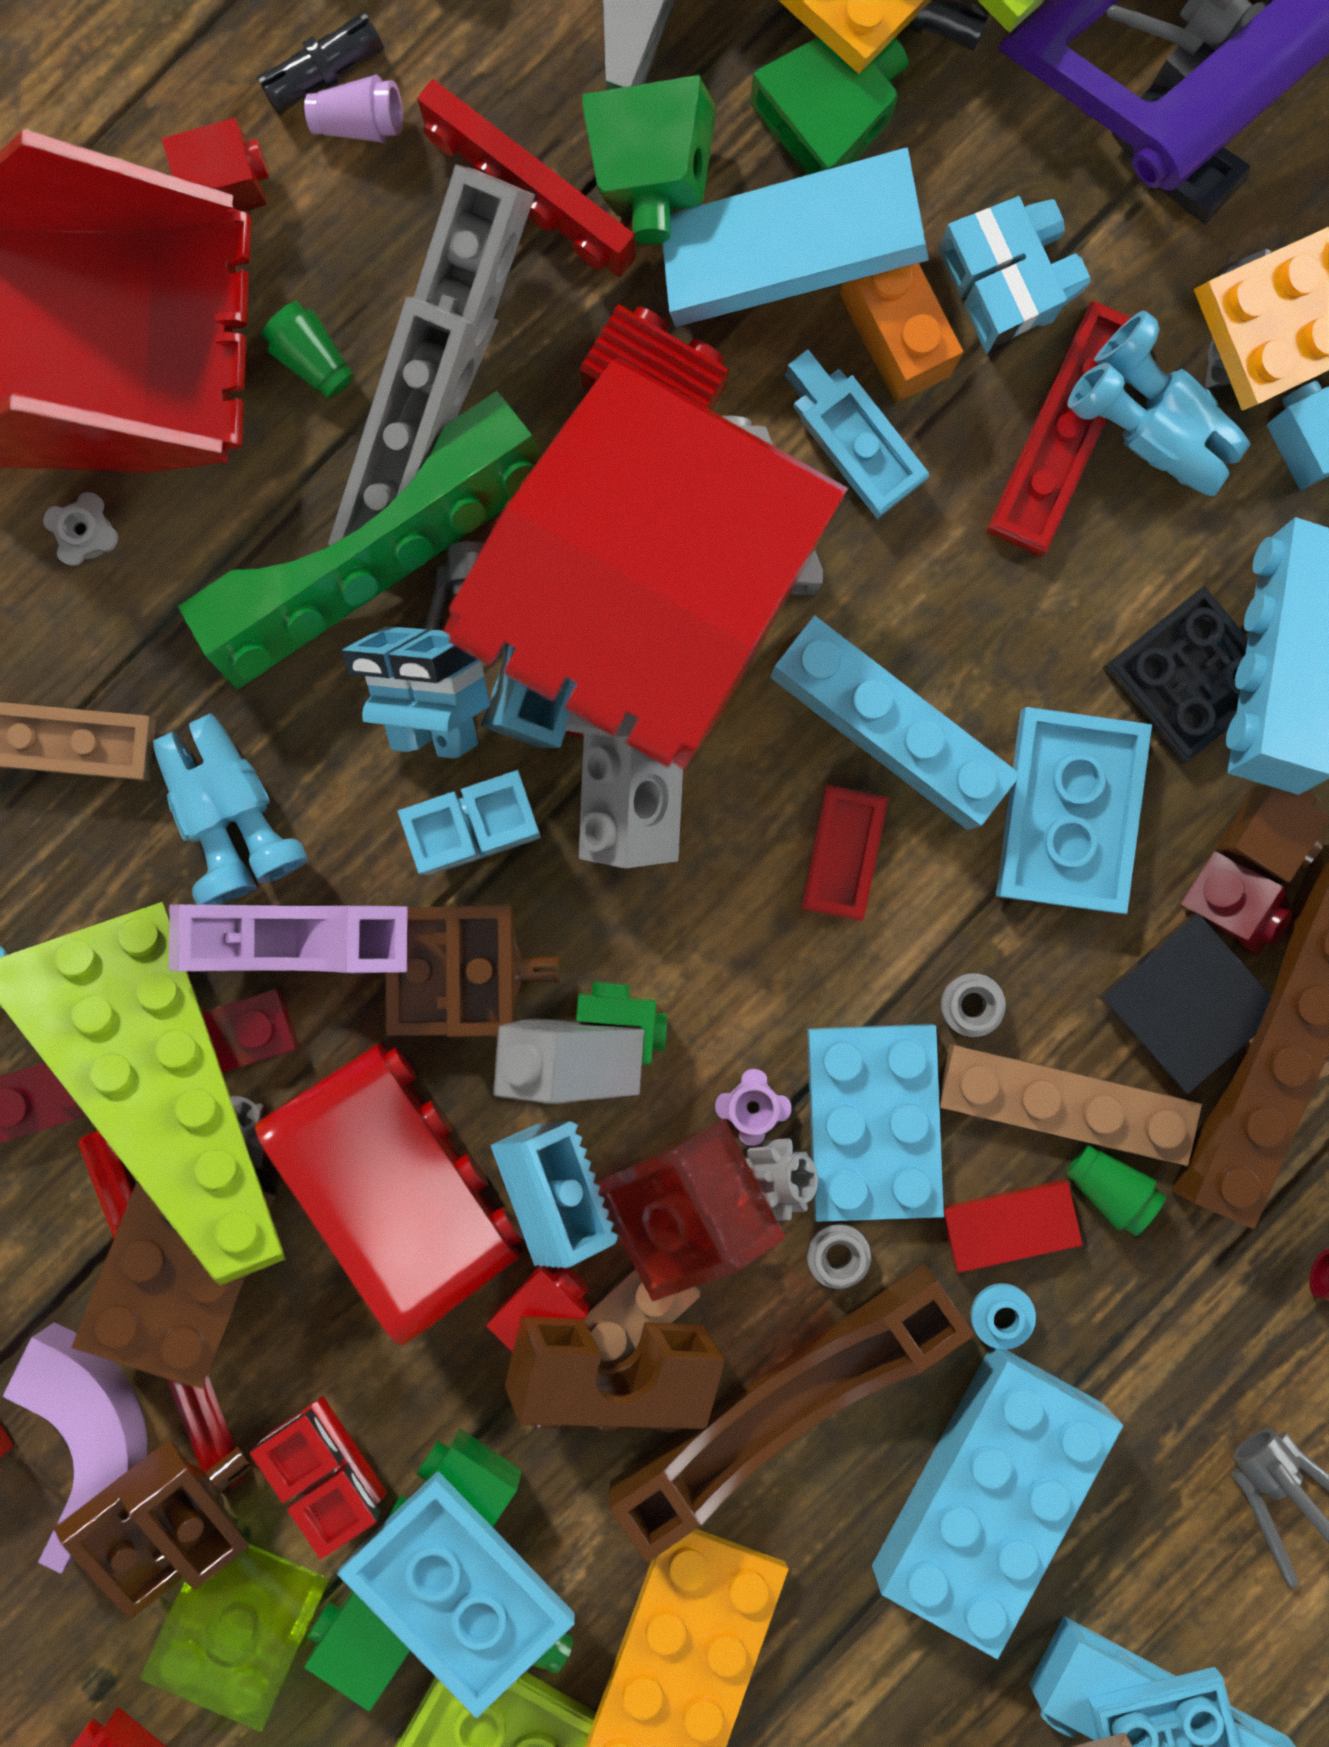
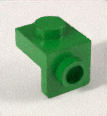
M593 981L592 993L579 992L576 1021L639 1026V1029H644L642 1065L651 1066L652 1051H664L667 1013L655 1012V998L630 996V984Z

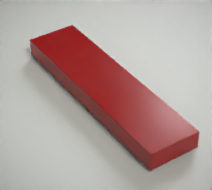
M1093 300L1090 301L985 532L1040 557L1047 553L1107 420L1101 416L1089 420L1079 418L1067 406L1069 397L1079 379L1087 371L1098 365L1094 358L1100 349L1131 317Z

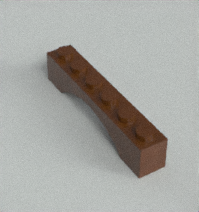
M1323 845L1317 857L1309 864L1293 902L1291 926L1285 955L1261 1024L1230 1085L1211 1114L1195 1133L1188 1166H1181L1171 1189V1192L1194 1204L1254 1230L1329 1055V845Z
M923 1263L711 1410L707 1429L685 1428L610 1480L609 1510L647 1564L702 1526L720 1504L748 1477L805 1432L859 1399L895 1382L922 1373L975 1335L939 1282Z

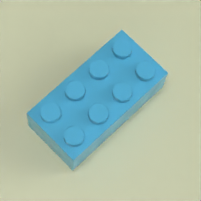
M990 1347L872 1564L881 1595L998 1659L1124 1425L1102 1402L1008 1350Z

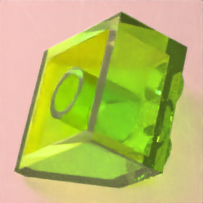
M249 1544L250 1547L196 1591L185 1581L166 1617L140 1680L262 1732L281 1693L329 1582V1578Z

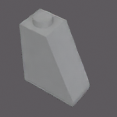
M528 1018L499 1026L494 1095L548 1103L639 1095L644 1029L542 1018Z

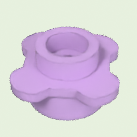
M749 1069L742 1074L741 1083L733 1091L722 1093L717 1097L715 1110L720 1118L729 1119L739 1130L740 1140L744 1144L755 1146L764 1141L765 1133L771 1130L777 1121L788 1119L791 1114V1103L786 1096L777 1095L767 1085V1076L763 1071ZM756 1101L759 1104V1110L756 1113H750L747 1110L749 1102Z

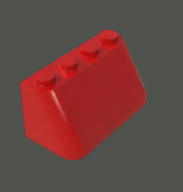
M382 1041L255 1124V1131L263 1149L382 1328L393 1341L403 1346L435 1324L520 1258L523 1250L518 1242L523 1240L524 1236L511 1213L504 1206L496 1211L482 1189L488 1186V1181L477 1162L468 1153L460 1157L447 1138V1135L452 1133L453 1130L443 1111L433 1100L425 1104L411 1084V1082L417 1079V1075L406 1056L397 1047L389 1051Z

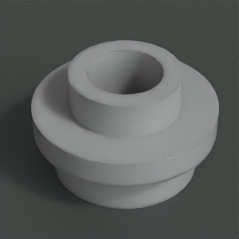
M968 973L960 975L946 986L942 994L941 1011L944 1020L950 1028L965 1036L980 1037L992 1032L1001 1023L1005 1014L1006 1003L1001 988L994 980L982 974ZM976 993L982 999V1009L977 1015L968 1017L962 1011L961 1003L967 994Z
M834 1223L822 1227L812 1236L807 1247V1263L811 1273L821 1284L830 1288L844 1289L854 1286L864 1278L870 1267L871 1252L868 1242L856 1228L847 1224ZM836 1244H842L849 1248V1257L841 1265L830 1264L826 1258L830 1247Z

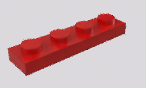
M432 78L417 97L425 125L423 131L427 138L439 150L449 156H453L455 152H458L474 165L473 169L535 194L528 217L536 225L547 232H552L556 228L573 241L572 247L574 251L588 265L596 270H602L605 266L621 278L635 260V234Z

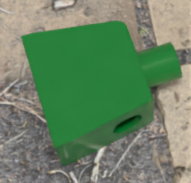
M818 37L753 73L750 105L806 175L855 162L888 126L898 98L896 90L890 81L908 68L909 60L901 43L894 38L858 74Z
M700 75L582 94L583 111L600 195L616 216H632V232L635 234L636 242L655 245L668 241L671 237L670 211L697 207L704 199L716 119V105Z

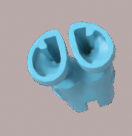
M1141 311L1119 328L1100 349L1094 358L1098 365L1087 371L1079 379L1071 392L1067 406L1079 418L1089 420L1101 416L1125 429L1122 435L1125 439L1123 444L1136 455L1149 462V465L1161 471H1167L1183 485H1187L1202 494L1214 496L1229 477V470L1223 462L1232 464L1239 462L1251 443L1242 430L1217 406L1218 403L1212 393L1205 389L1190 373L1180 369L1167 375L1160 369L1150 354L1160 330L1158 321L1147 311ZM1125 382L1147 398V409L1143 408L1124 391Z
M210 713L189 723L193 739L204 760L199 766H196L190 751L176 732L172 731L153 740L155 755L169 791L167 794L169 810L173 814L180 835L184 841H200L204 849L208 870L206 875L200 878L192 888V897L196 905H222L252 893L257 889L249 869L241 860L227 833L226 828L231 821L237 823L250 853L249 864L259 883L265 884L277 881L297 870L308 861L304 847L298 840L292 838L282 839L266 821L262 813L266 811V805L270 803V800L255 773L256 770L246 759L241 758L222 724Z

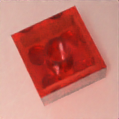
M725 1118L650 1151L595 1183L600 1186L598 1195L605 1198L603 1205L605 1209L609 1210L608 1215L614 1223L613 1225L652 1302L739 1272L786 1238Z

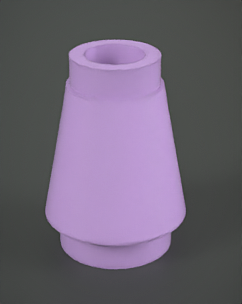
M377 74L322 90L318 93L307 94L305 97L306 122L310 132L314 135L324 134L327 136L386 143L389 136L400 135L402 132L403 107L397 84L393 80L382 81Z

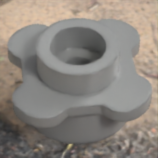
M82 493L77 502L64 508L58 506L50 507L44 515L43 523L45 528L54 533L59 544L57 556L67 565L77 566L84 559L96 558L105 552L113 550L118 542L117 531L112 528L110 521L102 513L105 506L104 501L94 493ZM85 524L86 531L78 535L76 533L77 525Z

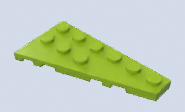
M160 902L0 957V1005L219 1286L285 1260L188 971L169 970V915L164 903Z

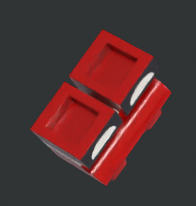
M324 1396L271 1430L250 1452V1455L281 1502L285 1503L294 1497L287 1511L320 1560L377 1522L380 1511L376 1505L386 1496L387 1491Z

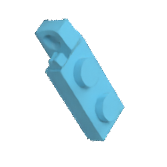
M806 350L787 365L788 369L785 377L800 396V399L794 403L793 407L801 417V423L877 519L927 481L930 477L929 472L853 375L847 378L840 369H837L829 376L809 350Z

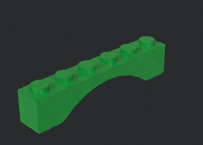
M495 391L443 427L431 454L414 479L388 507L360 529L325 549L291 562L260 569L231 570L180 604L178 608L205 656L238 690L309 641L318 637L322 632L350 613L371 601L412 571L423 566L451 544H454L503 511L543 455L532 434L499 392Z

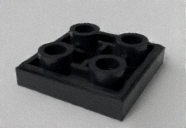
M1203 586L1102 668L1147 724H1152V730L1177 761L1183 764L1228 730L1232 719L1236 715L1240 689H1237L1235 686V677L1238 666L1246 654L1248 638L1206 586Z
M1193 913L1097 997L1182 1093L1189 1094L1255 1036L1271 995L1201 915Z

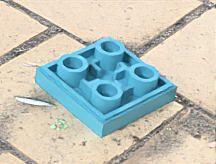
M1216 1667L1088 1698L1098 1740L1126 1733L1132 1747H1240L1223 1676Z

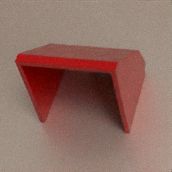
M22 129L0 151V467L150 473L228 463V450L242 447L244 401L239 398L230 401V393L240 392L245 389L247 338L242 334L234 333L233 330L246 327L248 321L249 273L245 270H240L236 273V266L246 265L250 262L252 217L249 213L232 207L233 195Z
M615 358L610 361L506 506L449 608L451 615L443 632L450 636L449 643L493 667L506 642L516 649L506 665L505 675L552 702L557 698L569 678L576 682L577 685L566 703V710L613 737L627 712L639 719L626 744L667 768L673 762V764L685 770L727 708L848 488L620 358Z

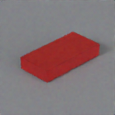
M832 785L825 786L800 909L864 921L889 797Z
M1065 1180L943 1206V1220L954 1269L958 1273L1082 1246L1069 1183Z

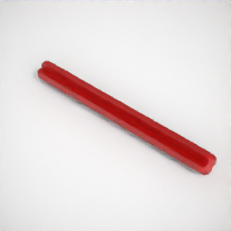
M95 1131L79 1139L78 1146L114 1239L136 1184L130 1170L101 1133ZM207 1376L202 1390L167 1379L199 1467L206 1472L235 1449L210 1379ZM244 1475L226 1490L237 1486L244 1479Z

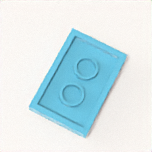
M1025 707L1020 710L1013 769L1021 775L1009 792L995 897L1127 914L1152 724Z
M936 1025L807 1028L812 1161L815 1164L818 1175V1186L813 1197L814 1218L816 1222L944 1217Z
M439 1471L340 1564L337 1573L475 1718L481 1715L574 1625L575 1613Z

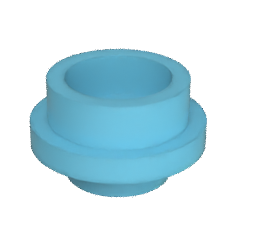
M998 1283L986 1287L976 1296L971 1307L970 1318L972 1327L978 1337L990 1347L1002 1350L1016 1348L1023 1344L1034 1330L1036 1323L1034 1305L1021 1289L1011 1284ZM1001 1308H1012L1015 1313L1013 1323L1006 1328L996 1327L994 1325L996 1312Z

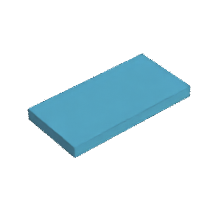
M908 147L671 213V237L663 243L669 312L675 327L929 260Z

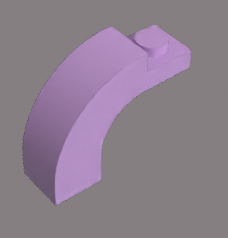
M170 905L169 970H287L344 973L407 972V907Z
M54 1322L31 1337L2 1397L48 1420L59 1430L68 1444L73 1459L74 1480L70 1497L56 1524L57 1526L147 1457V1434L144 1416L136 1393L119 1366L113 1361L72 1349L71 1347L77 1333ZM53 1531L38 1563L62 1574L74 1559L62 1547L55 1531Z

